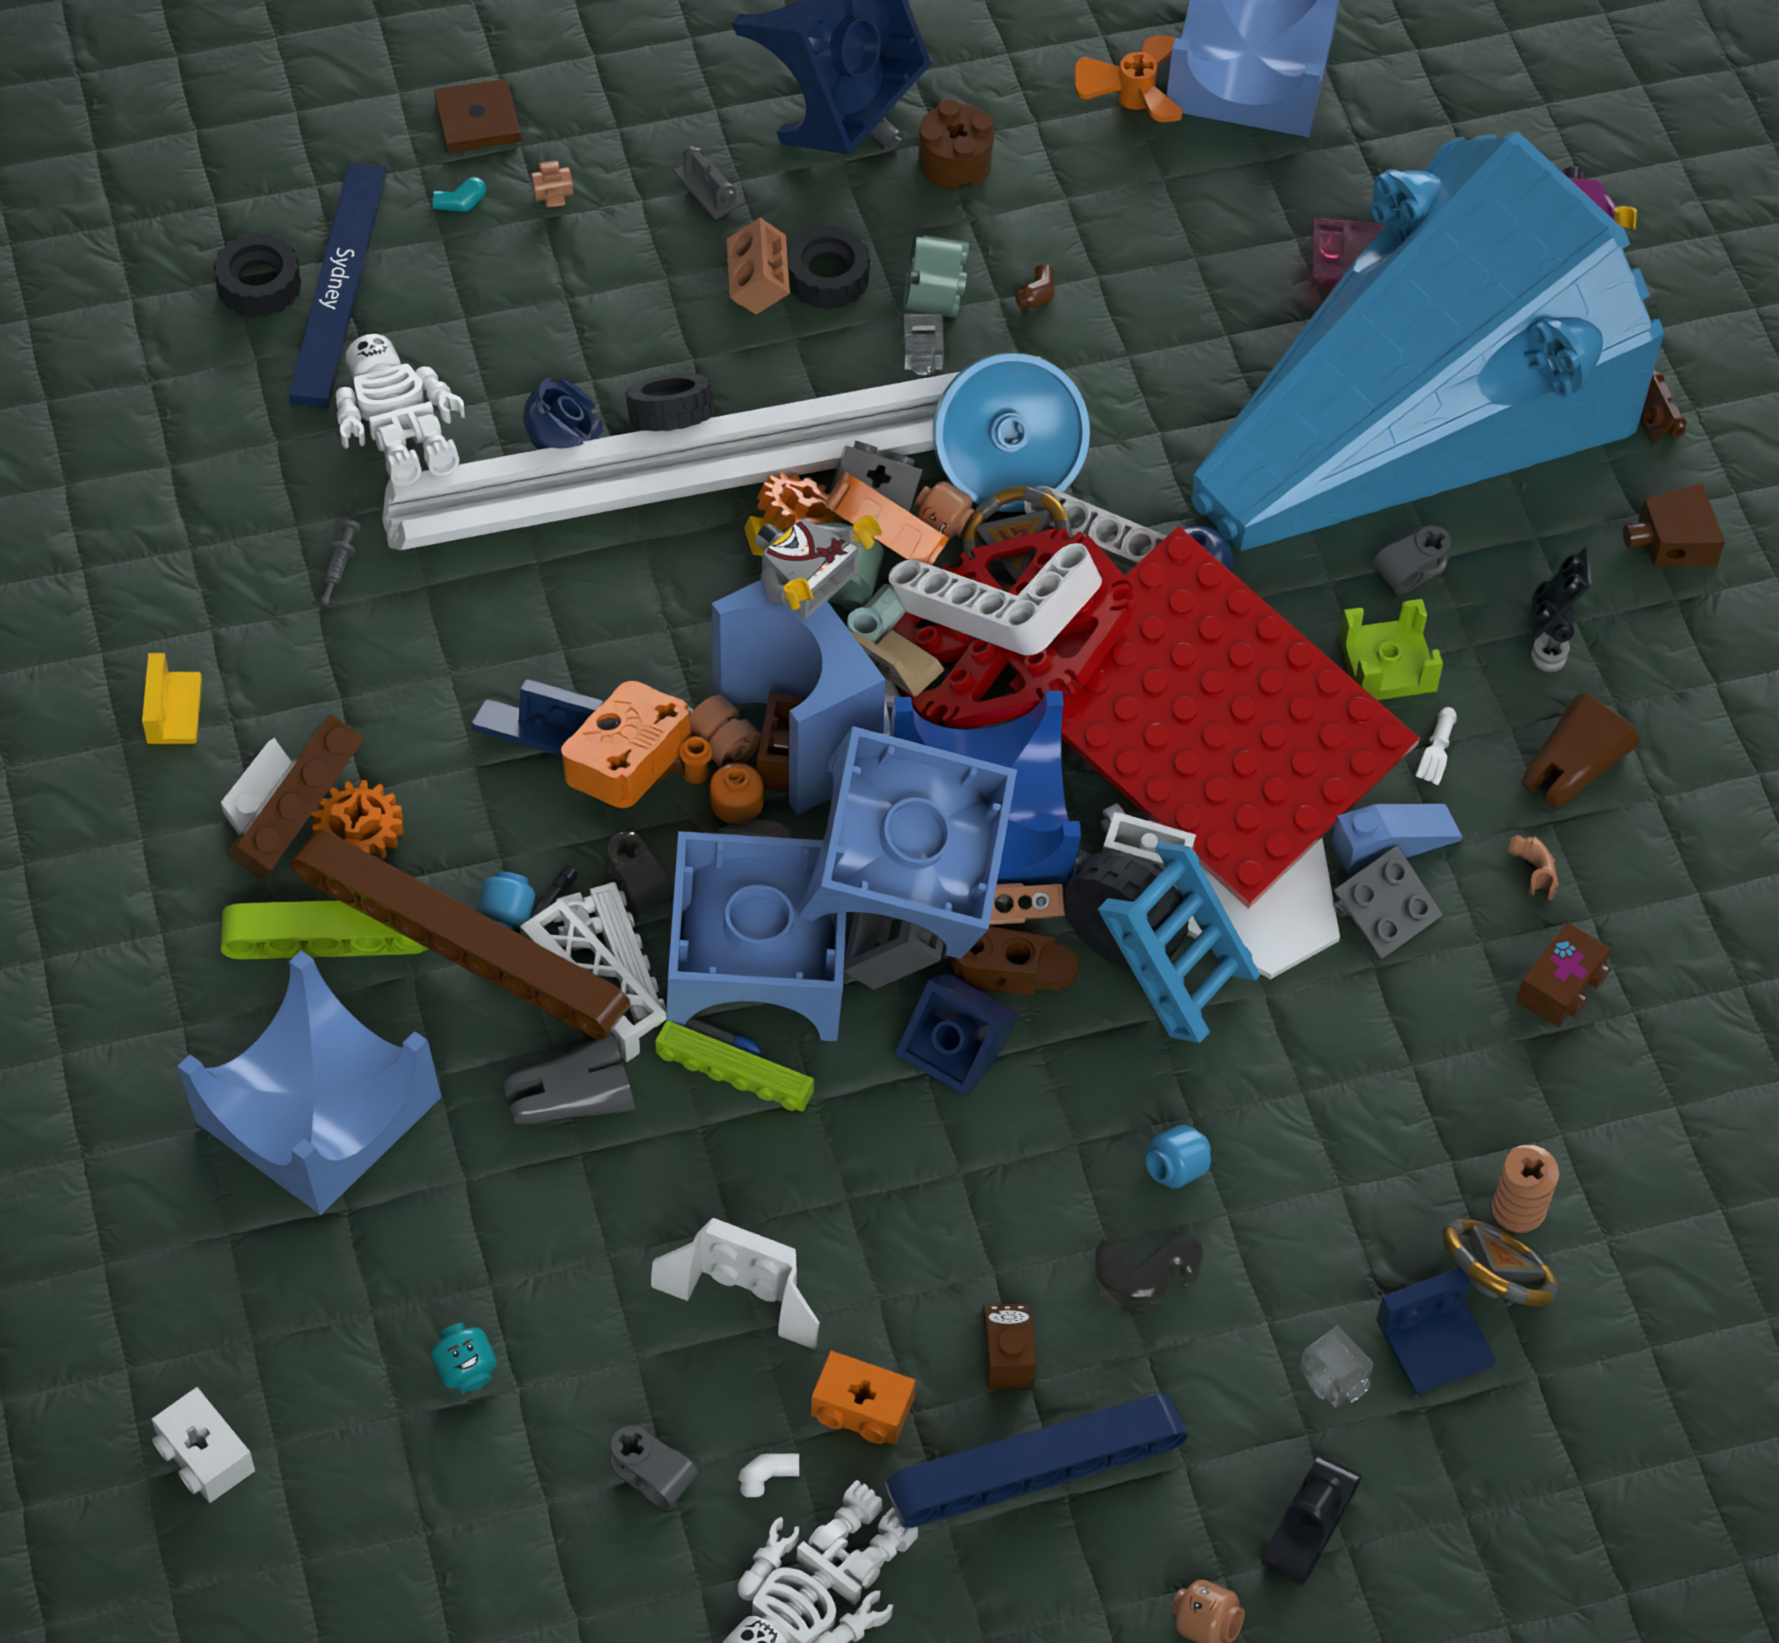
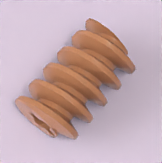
M1521 1145L1513 1148L1506 1157L1491 1209L1492 1216L1497 1224L1507 1231L1527 1233L1538 1228L1545 1220L1559 1179L1558 1164L1554 1157L1545 1149L1535 1145Z

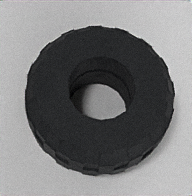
M1113 850L1090 856L1075 872L1063 892L1066 919L1073 927L1075 934L1093 952L1105 958L1106 961L1132 971L1100 915L1098 908L1108 898L1134 902L1156 879L1160 872L1149 862H1145L1139 859L1138 856L1130 853L1125 854L1121 851ZM1174 886L1147 913V921L1154 932L1184 900L1179 890ZM1189 921L1165 945V953L1168 958L1176 952L1187 936Z

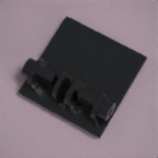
M1587 545L1577 555L1571 554L1560 566L1559 573L1550 582H1542L1532 595L1533 637L1535 639L1544 632L1558 642H1566L1573 637L1574 616L1572 605L1592 586L1590 551Z

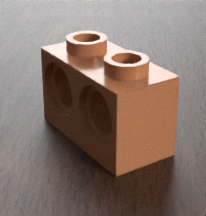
M758 218L727 238L729 294L735 303L742 305L756 315L790 294L787 245L784 233L762 218Z

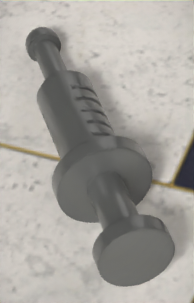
M342 520L340 527L344 532L341 541L331 542L330 551L333 554L324 578L327 586L324 595L320 598L322 605L330 603L333 587L340 584L348 559L355 556L356 549L350 543L353 534L360 532L361 526L353 520Z

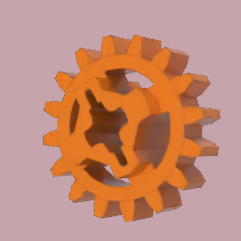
M779 472L777 477L770 475L767 481L764 482L757 497L760 500L758 509L766 511L763 516L764 519L774 520L776 522L775 527L778 530L784 528L783 532H786L798 520L806 519L815 525H820L823 523H841L843 519L824 505L830 495L824 492L826 487L824 485L817 486V483L810 477L801 480L797 473H792L790 478L783 472Z
M362 780L359 788H353L351 782L346 781L345 790L341 792L331 787L329 789L331 799L322 798L318 804L319 810L312 812L313 834L317 830H325L371 855L376 854L381 859L386 858V846L397 848V836L403 835L404 832L402 808L397 806L395 795L391 793L384 796V789L381 784L377 785L373 790L368 789L367 780Z

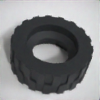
M816 226L814 229L803 231V234L797 235L793 239V243L789 244L787 260L790 292L794 296L796 295L799 301L804 304L808 303L811 307L842 308L850 302L854 303L857 301L858 297L866 291V284L868 285L870 254H868L867 245L863 244L857 234L854 235L850 230L840 229L837 226ZM834 257L844 261L847 269L843 275L825 278L812 274L809 270V264L817 258Z
M251 233V235H242L234 241H229L218 252V258L214 261V275L220 300L225 302V306L230 310H235L237 314L242 316L245 314L249 315V317L271 316L272 313H279L285 310L286 306L291 305L295 301L296 295H299L301 276L298 257L294 253V248L290 244H286L284 239L273 237V235L267 233L265 235ZM269 265L275 268L277 275L273 281L267 284L252 286L241 283L239 273L249 266Z
M675 373L650 377L636 382L628 387V390L625 392L630 425L632 424V427L644 431L683 429L710 419V416L715 414L711 381L708 377L706 378L701 374Z

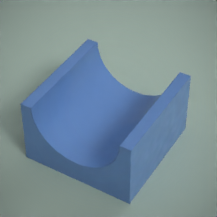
M759 580L712 603L713 696L723 695L733 705L744 703L767 704L769 692L807 697L801 704L791 709L789 715L788 804L798 816L832 798L833 777L825 776L828 760L852 726L883 734L886 679L828 601L804 620L795 611H792L790 606L771 604L768 601L762 581Z
M678 831L666 1021H672L684 1027L689 1018L710 1006L738 1001L764 1002L783 1006L802 1014L816 1026L820 1040L837 1041L843 992L846 912L826 914L814 921L797 917L800 901L813 876L823 840Z

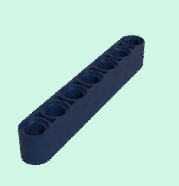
M1162 1393L905 1468L891 1475L885 1481L884 1486L903 1528H915L1169 1452L1182 1445L1188 1439L1189 1434L1171 1396Z

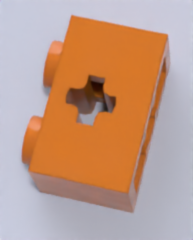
M831 1350L812 1394L811 1416L817 1418L821 1424L829 1428L840 1429L844 1427L858 1432L864 1439L872 1443L883 1444L886 1442L896 1446L915 1399L916 1380Z

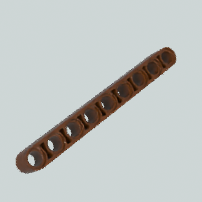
M317 830L291 860L290 865L293 871L306 883L595 1039H606L630 1007L629 998L615 985L330 832Z

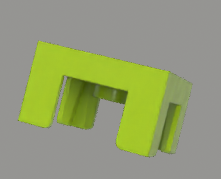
M1423 599L1403 602L1398 621L1361 626L1364 615L1363 608L1344 610L1339 641L1350 677L1376 700L1437 692L1443 661L1438 649L1432 651L1431 657L1423 635L1427 619Z

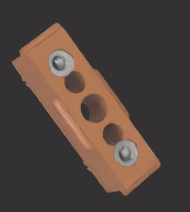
M1022 883L997 884L989 925L1024 923L1026 920L1065 916L1062 884L1024 886ZM1002 896L1009 897L1013 901V908L1007 913H1001L995 908L996 900ZM1023 897H1028L1032 901V906L1029 909H1022L1019 907L1018 901Z

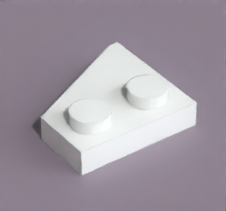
M275 738L265 745L221 802L223 813L239 835L291 764V760Z

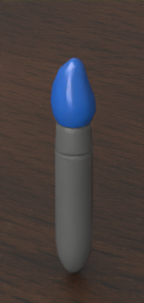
M689 1018L684 1026L753 1055L759 1056L761 1054L759 1046L751 1039L744 1036H735L695 1018Z

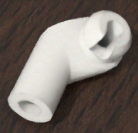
M761 1454L740 1470L738 1480L741 1481V1494L745 1497H760L764 1494V1481H767L770 1477L799 1476V1454Z

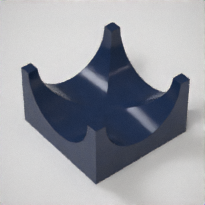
M798 0L788 6L766 13L739 14L731 23L737 36L751 39L775 54L788 67L800 85L806 103V115L804 119L798 122L784 123L776 132L781 144L849 155L932 64L908 0Z

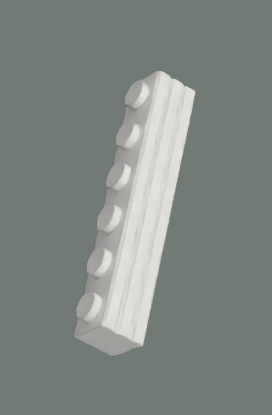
M615 882L590 889V896L593 897L596 912L594 913L596 917L599 916L603 926L602 935L607 949L667 1014L664 1000L662 998L658 999L656 992H659L655 977H650L648 973L651 970L647 955L642 956L640 951L643 948L640 935L633 932L632 928L635 927L631 912L626 913L624 906H627L624 892L618 891ZM630 1005L629 1007L635 1024L650 1015L643 1006Z

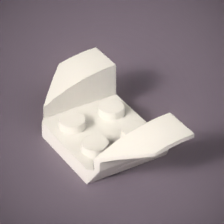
M712 1218L697 1233L692 1243L654 1259L651 1273L652 1288L688 1301L701 1273L710 1274L713 1279L723 1285L733 1286L736 1284L751 1290L757 1297L765 1301L773 1302L778 1300L782 1302L778 1336L811 1349H816L820 1322L796 1287V1249Z

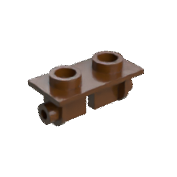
M1654 369L1640 417L1653 444H1657L1664 434H1671L1673 437L1683 435L1686 432L1685 426L1687 424L1677 405L1669 403L1673 397L1664 382L1663 374L1657 372L1656 369Z

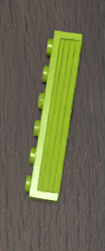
M672 1021L665 1022L655 1041L656 1054L663 1060L669 1062L674 1060L683 1064L690 1071L699 1070L715 1081L724 1080L729 1082L740 1091L749 1090L754 1092L765 1101L774 1100L790 1111L796 1109L803 1112L814 1092V1078Z

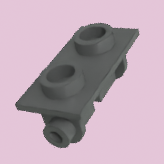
M690 146L684 150V165L674 169L673 172L714 220L746 204V201L736 191L735 187L728 182L704 155L701 148Z

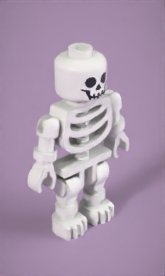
M367 334L357 338L350 344L345 358L348 369L354 379L355 392L352 388L342 387L336 391L335 395L339 410L337 412V419L341 425L340 433L343 447L346 449L349 447L348 438L351 437V433H354L355 437H359L360 445L364 446L365 433L361 423V418L369 421L370 435L373 440H376L379 451H383L385 454L386 469L391 481L395 485L408 486L417 481L421 475V467L415 450L413 449L408 452L405 439L413 437L416 444H423L424 459L432 474L445 476L452 473L459 465V456L453 440L451 439L446 442L445 438L441 435V427L438 418L434 416L433 405L438 406L441 419L450 424V410L458 411L461 417L465 418L463 400L457 395H453L447 384L438 381V375L432 368L423 366L415 372L409 364H401L391 341L385 336ZM423 391H427L426 396L430 402L424 403Z
M856 1480L844 1494L843 1504L845 1507H841L835 1513V1519L825 1526H819L811 1535L808 1542L809 1545L803 1541L797 1547L796 1560L814 1573L813 1576H809L797 1569L779 1568L782 1564L780 1557L790 1552L798 1542L799 1526L794 1527L792 1536L782 1538L778 1542L779 1535L777 1532L783 1529L782 1517L776 1519L770 1528L769 1539L765 1548L757 1550L753 1557L754 1565L750 1571H745L738 1583L740 1597L747 1601L753 1600L752 1616L746 1617L723 1643H848L851 1640L854 1642L859 1641L864 1637L865 1629L883 1625L891 1618L893 1605L889 1604L888 1608L883 1612H875L873 1610L870 1613L871 1606L879 1603L880 1591H874L866 1596L862 1606L858 1608L854 1615L847 1613L839 1620L840 1625L833 1630L836 1608L827 1589L833 1588L855 1606L861 1598V1589H867L875 1582L884 1561H890L897 1554L896 1550L905 1552L918 1538L917 1527L903 1528L892 1507L881 1519L878 1525L880 1535H876L870 1541L871 1547H868L863 1552L858 1549L851 1554L846 1552L845 1549L848 1545L846 1538L848 1534L855 1533L861 1527V1523L870 1524L883 1509L882 1499L879 1496L877 1497L872 1489L869 1490L867 1485H861V1482ZM840 1559L843 1563L837 1568L833 1564ZM815 1602L824 1611V1619H820V1615L814 1606ZM804 1620L809 1624V1626H810L811 1629H809V1628L807 1627V1625H806V1623L804 1622Z

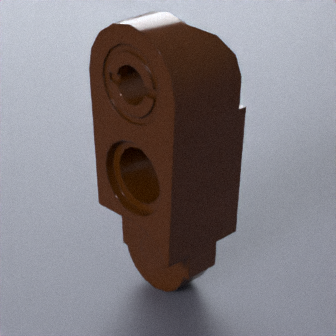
M990 926L988 931L961 959L950 956L954 975L958 979L974 988L986 989V991L1035 995V989L1061 991V988H1066L1076 981L1079 970V961L1075 953L1066 949L1064 945L1054 944L1055 937ZM1018 960L1023 962L1024 964L1016 965L1011 963V961Z

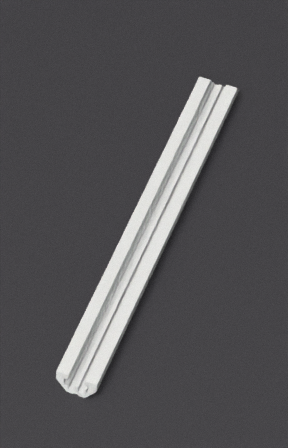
M960 372L713 417L700 424L671 431L643 430L584 441L583 445L570 448H546L460 464L452 473L445 476H436L430 470L422 471L418 480L408 486H397L390 478L385 489L382 519L387 533L389 548L397 550L410 549L765 482L770 475L777 477L779 472H783L787 477H791L792 473L802 475L834 469L838 466L843 447L846 445L853 447L855 441L878 447L876 455L884 458H891L893 453L908 455L934 450L932 429L935 411L944 390Z

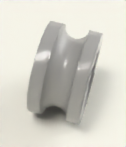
M1544 632L1535 639L1531 653L1532 662L1537 668L1546 672H1556L1562 669L1566 664L1570 650L1569 642H1558ZM1547 648L1550 651L1552 648L1558 652L1556 656H1553V652L1547 655L1543 650Z

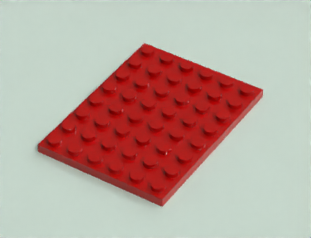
M1178 526L1125 575L1133 589L1132 593L1134 595V599L1128 600L1133 609V614L1130 615L1132 619L1082 688L1079 682L1073 680L1072 682L1076 687V693L1073 695L1066 689L1060 690L1062 691L1064 703L1061 739L1153 823L1195 834L1193 851L1199 857V864L1249 909L1335 826L1338 819L1337 816L1348 813L1418 745L1420 738L1186 531ZM1096 628L1062 635L1050 646L1061 658H1071L1079 653ZM1019 675L1009 683L1008 691L1012 694L1018 693L1025 686V682Z

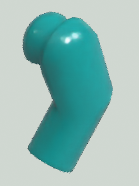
M472 177L464 181L454 192L434 191L433 209L468 212L483 199L486 194V185L482 179Z

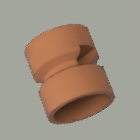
M718 694L709 697L690 714L692 736L702 737L710 743L712 747L711 759L720 768L731 763L746 764L758 751L761 733L746 718L740 720L738 709L725 696Z

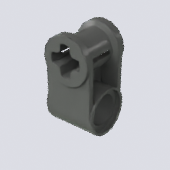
M1429 525L1423 527L1401 541L1394 542L1383 548L1374 558L1373 566L1397 595H1404L1421 583L1440 575L1447 566L1446 554L1451 547V537L1445 529L1439 526Z
M631 1425L622 1427L614 1433L611 1439V1467L613 1472L662 1509L670 1510L698 1474L697 1468L686 1456L675 1449L669 1448L641 1427ZM623 1451H624L625 1453L629 1454V1455H628V1456H624V1455H623Z

